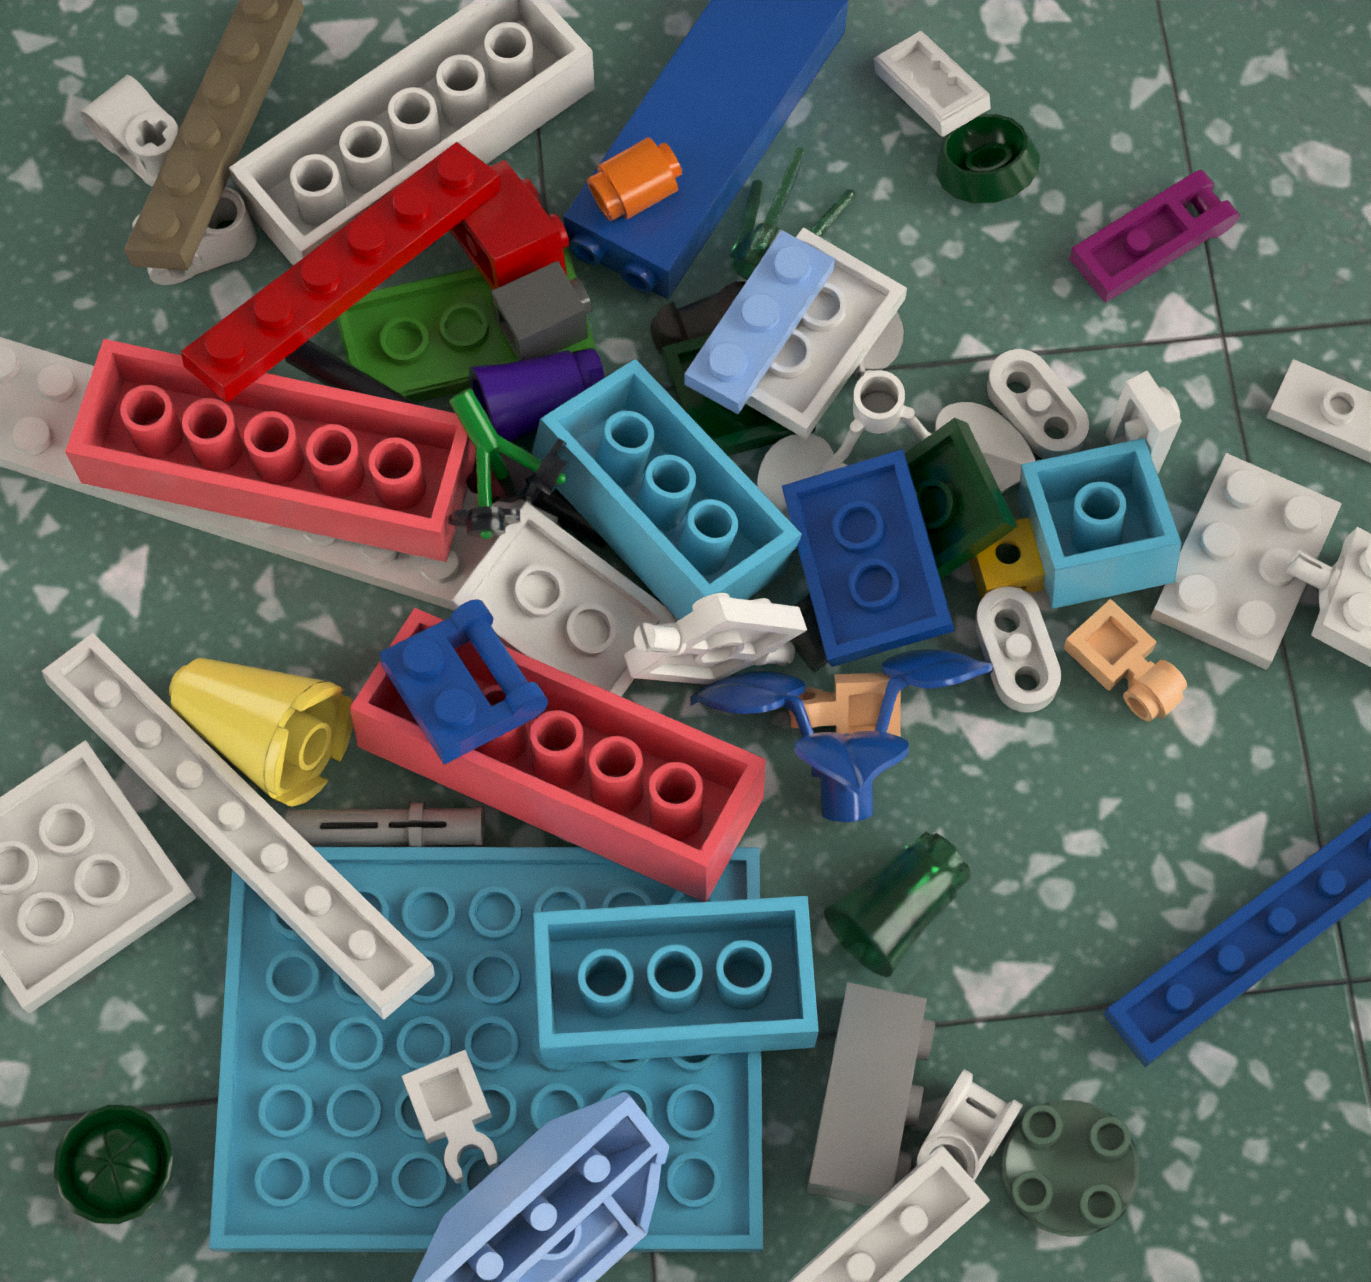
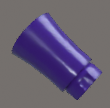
M586 349L573 353L569 350H564L538 358L511 363L469 367V380L472 391L496 433L509 442L536 432L540 418L605 378L602 363L595 349Z

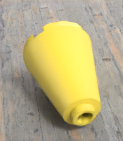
M197 658L188 665L182 666L175 673L169 687L171 709L195 733L269 797L290 807L308 802L324 788L329 780L319 775L330 758L341 762L353 730L350 706L353 703L352 699L342 694L341 691L345 689L330 681L213 659Z

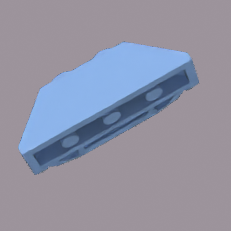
M625 1092L548 1121L443 1216L412 1282H596L647 1235L658 1193L661 1165L666 1162L669 1144L630 1095Z

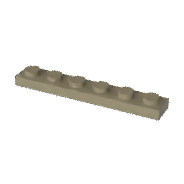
M239 0L126 243L124 252L132 266L175 270L189 269L231 175L229 167L235 164L304 11L301 0Z

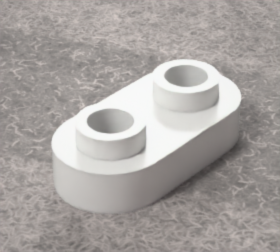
M1024 349L1009 350L998 356L990 368L987 380L988 396L1004 418L1025 438L1032 452L1043 459L1079 452L1084 445L1089 430L1088 415L1047 363L1036 353ZM1020 382L1025 385L1027 391L1024 393H1014L1007 387V384ZM1049 427L1059 428L1063 431L1065 437L1062 439H1052L1045 433V429Z
M1005 586L991 590L979 603L974 627L985 661L993 664V672L990 676L996 693L1001 701L1013 710L1027 713L1039 711L1053 700L1061 681V669L1040 609L1034 598L1022 589ZM999 618H1009L1014 621L1017 629L1013 632H1003L997 628L995 621ZM1019 675H1029L1036 681L1037 687L1032 690L1021 689L1016 684L1015 678Z

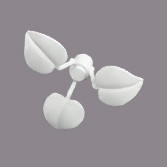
M898 312L895 313L853 372L858 381L853 397V415L855 420L850 424V430L838 451L833 454L830 445L823 438L814 434H809L806 440L794 434L775 443L762 460L758 473L757 487L789 521L790 517L782 485L848 466L842 462L849 456L864 430L876 434L885 433L895 428L902 421L909 426L920 441H923L932 434L917 419L914 409L904 406L905 390L901 381L894 374L882 370L896 359L903 344L904 330ZM959 402L947 405L940 411L936 420L935 431L954 417L967 422L1001 493L1020 483L1021 464L1036 461L1031 448L1021 433L993 409L973 402Z

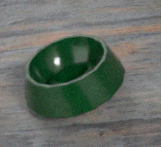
M982 114L946 136L938 158L936 175L942 188L956 199L974 204L996 203L1014 197L1031 184L1039 172L1040 155L1023 126L1014 119L999 114Z
M106 1105L89 1111L67 1129L56 1149L53 1174L59 1195L75 1214L93 1223L121 1224L140 1217L156 1204L163 1195L171 1179L173 1151L167 1132L152 1115L134 1106Z

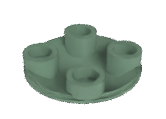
M1060 1100L1030 1108L1016 1124L1004 1147L1002 1175L1010 1200L1029 1222L1055 1235L1080 1237L1106 1229L1125 1213L1137 1190L1139 1161L1131 1139V1133L1124 1122L1093 1104L1076 1100Z

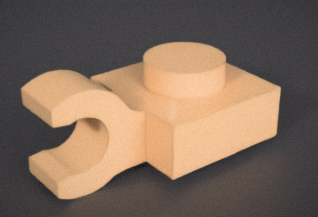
M884 673L834 674V692L806 687L805 693L797 697L804 704L812 728L834 726L835 733L841 734L874 731L887 683L892 676L885 675ZM901 690L897 694L887 733L901 737ZM789 710L791 728H799L794 714Z

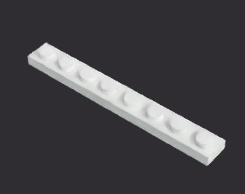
M91 633L42 670L47 685L383 1020L435 976L433 964L94 633Z

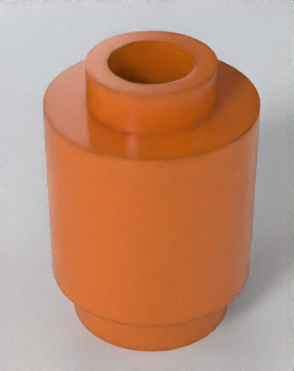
M647 137L597 165L598 172L587 178V183L597 205L610 222L621 216L628 220L676 193L678 185L675 178L682 175V169L675 154L666 142L657 146L650 137Z

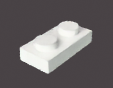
M1145 371L1125 381L1105 436L1111 445L1145 438L1158 474L1182 422L1178 404L1170 391L1165 387H1158L1149 372Z

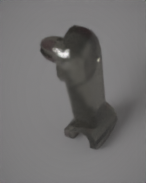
M746 281L732 282L726 285L720 292L677 308L676 303L672 301L659 309L656 317L651 322L650 334L660 355L662 356L663 346L712 334Z

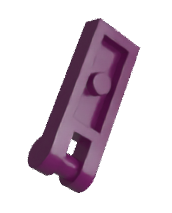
M1197 170L1072 247L1069 259L1104 303H1107L1209 238H1217L1223 235L1239 220L1240 213L1230 201L1222 202L1212 191L1214 182L1204 170ZM1194 206L1200 215L1194 219L1185 207Z

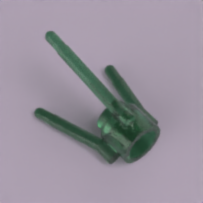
M801 147L794 151L764 223L758 224L755 230L754 226L760 205L763 183L760 180H754L751 184L739 237L730 254V257L733 259L732 268L745 280L749 279L781 231V229L777 228V225L806 156L805 149ZM852 189L846 190L814 225L810 232L822 238L855 199V191Z

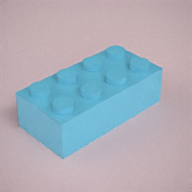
M636 359L540 418L532 455L543 461L558 438L567 443L561 455L562 458L569 461V465L564 473L566 481L556 488L677 620L693 612L692 605L703 597L716 593H727L730 595V598L747 600L786 573L802 534Z
M808 896L533 912L539 1049L543 1065L815 1048L819 1030Z

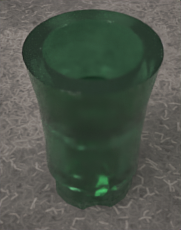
M924 832L912 845H905L882 868L856 889L826 907L824 910L825 920L837 940L863 966L877 975L890 977L914 942L931 922L957 897V890L970 879L972 874L970 866L961 857L957 848L938 833L930 834Z

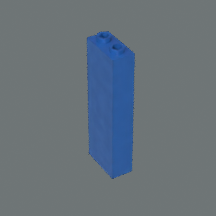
M711 0L599 163L601 164L647 137H650L657 146L666 142L675 154L682 169V175L675 178L678 191L628 220L621 216L610 222L600 210L586 182L563 216L570 251L578 259L589 265L597 266L600 263L619 273L629 286L640 292L650 293L653 291L669 299L844 35L848 0ZM596 167V169L594 170V172L592 173V175H594V174H596V173L598 172V171H597V167Z

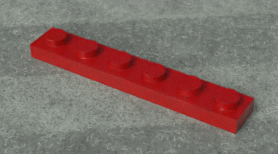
M455 142L181 350L184 368L228 403L501 191L500 174L461 144Z

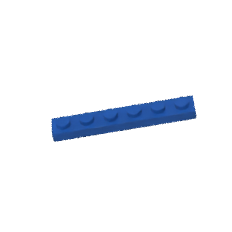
M1371 811L1105 1010L1103 1015L1144 1067H1147L1371 897Z

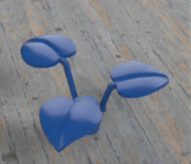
M936 649L911 650L889 657L882 663V672L892 677L887 683L875 730L859 731L852 734L833 732L814 734L804 704L797 697L805 693V682L779 672L751 671L733 674L701 688L690 696V705L692 706L699 702L716 710L736 714L762 713L780 707L790 710L796 718L802 738L794 743L795 754L811 765L813 777L820 778L822 816L831 821L855 822L867 819L873 815V780L880 773L899 763L909 754V743L907 740L887 733L899 691L909 685L926 689L946 687L970 680L984 673L990 675L993 672V664L976 660L960 653Z

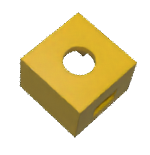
M1029 517L1015 520L1017 528L969 560L980 600L988 592L999 587H1020L1019 589L1027 593L1043 589L1045 573ZM1004 543L1015 545L1020 552L1019 560L1013 564L1000 562L996 557L997 547Z

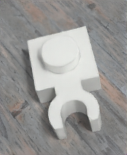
M466 1050L401 1076L428 1144L447 1137L449 1143L445 1150L444 1163L450 1177L457 1184L465 1181L459 1166V1160L461 1155L469 1149H478L483 1152L491 1170L498 1167L499 1158L493 1142L483 1133L477 1132L474 1127L475 1124L492 1118V1115Z

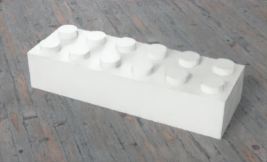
M475 0L230 166L229 169L236 192L244 200L250 216L289 262L295 265L455 142H458L484 163L488 164L594 90L592 49L546 0Z

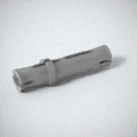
M411 802L410 808L296 810L295 808H288L285 816V821L312 847H484L486 823L483 806H476V808H427L425 802ZM428 827H445V828H428ZM328 828H375V829H328Z

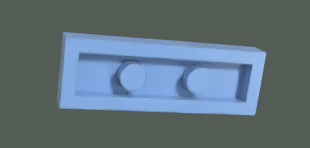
M781 230L685 372L684 385L739 414L834 271L835 258Z

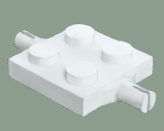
M1357 527L1345 538L1338 561L1332 567L1304 553V551L1298 550L1289 563L1290 567L1287 569V574L1293 575L1319 589L1320 612L1311 636L1371 667V534Z
M716 593L696 601L692 605L693 612L677 622H669L662 625L642 623L643 627L638 626L634 632V644L636 647L626 652L624 657L631 678L709 685L752 665L762 666L768 663L787 666L786 662L790 664L795 656V648L790 640L807 631L799 607L773 604L766 598L743 600L730 598V595L727 593Z

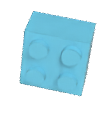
M1145 438L1021 464L1019 508L1023 519L1028 517L1030 519L1045 573L1043 583L1052 609L1175 583L1181 540Z

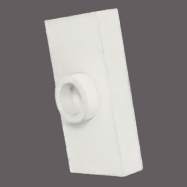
M922 31L873 58L875 73L941 137L991 109L990 94Z
M1293 359L1266 418L1371 463V392Z

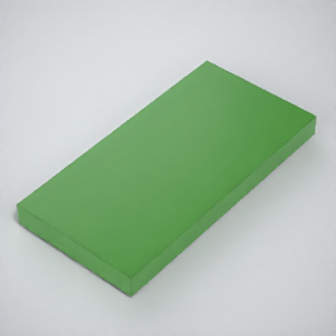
M568 247L563 249L567 271L566 276L570 281L576 278ZM476 267L371 291L336 318L347 363L415 403L460 393L471 388L469 380V367L505 364L518 360L495 320L491 294L493 290ZM587 315L588 338L561 351L569 350L573 353L586 349L596 350Z

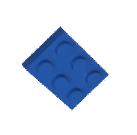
M903 449L782 485L790 521L802 534L797 547L826 658L831 667L955 631Z

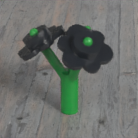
M468 388L448 401L476 448L477 469L470 473L466 483L472 493L478 494V507L471 510L453 511L452 515L449 516V524L466 526L467 535L490 539L492 536L505 534V525L520 522L519 509H503L501 507H494L492 504L497 501L512 503L526 496L525 501L532 504L541 490L551 495L558 485L565 483L566 476L564 473L569 465V461L562 458L561 455L567 443L558 438L551 451L542 461L530 454L525 448H520L499 436L471 388Z

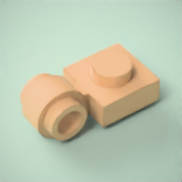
M1108 600L1066 638L1063 649L1108 691L1123 678L1128 680V690L1123 694V698L1130 710L1140 719L1146 722L1152 721L1155 717L1162 719L1183 700L1182 692L1187 688L1184 676L1174 665L1166 660H1160L1154 664L1151 660L1148 662L1145 659L1153 652L1157 641L1113 600Z

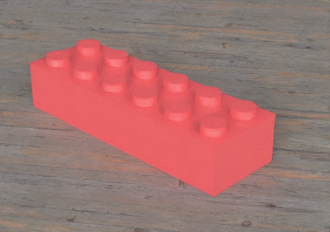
M103 339L65 450L80 482L83 484L447 562L457 527L456 525L449 524V516L452 515L453 511L462 510L468 488L466 481L473 471L476 460V448L456 413L265 373L226 403L184 368L181 355Z
M414 608L389 647L444 620ZM469 641L455 648L454 650L491 707L505 700L506 695L472 643ZM507 647L506 649L527 681L535 682L539 685L548 699L547 707L533 720L445 765L384 671L381 660L350 706L355 737L359 748L702 902H707L764 798L766 759Z

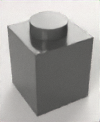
M558 261L491 291L495 320L518 361L557 353L588 338L586 314L592 311L589 296L577 277L569 281Z

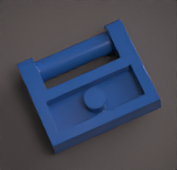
M479 599L465 602L452 613L450 618L379 652L384 671L444 765L533 720L548 705V699L539 685L535 682L527 681L491 625L494 618L484 602ZM469 641L506 695L505 700L492 707L454 650Z

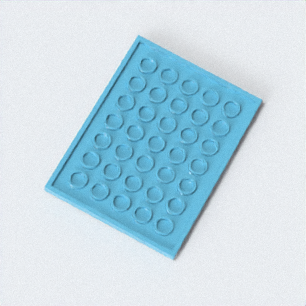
M313 847L433 964L435 976L383 1020L232 869L209 1241L210 1250L213 1252H426L443 1216L496 1168L492 1170L489 1168L483 1152L478 1149H469L461 1155L459 1160V1166L465 1181L457 1184L450 1177L444 1163V1154L449 1143L447 1137L428 1144L401 1076L466 1050L492 1115V1118L475 1124L474 1127L477 1132L483 1133L493 1142L498 1153L499 1165L548 1121L625 1092L630 1095L669 1144L666 1162L661 1165L659 1188L647 1235L629 1252H763L761 1051L543 1065L539 1049L533 912L696 903L702 901L582 847ZM736 847L707 902L760 899L759 847Z

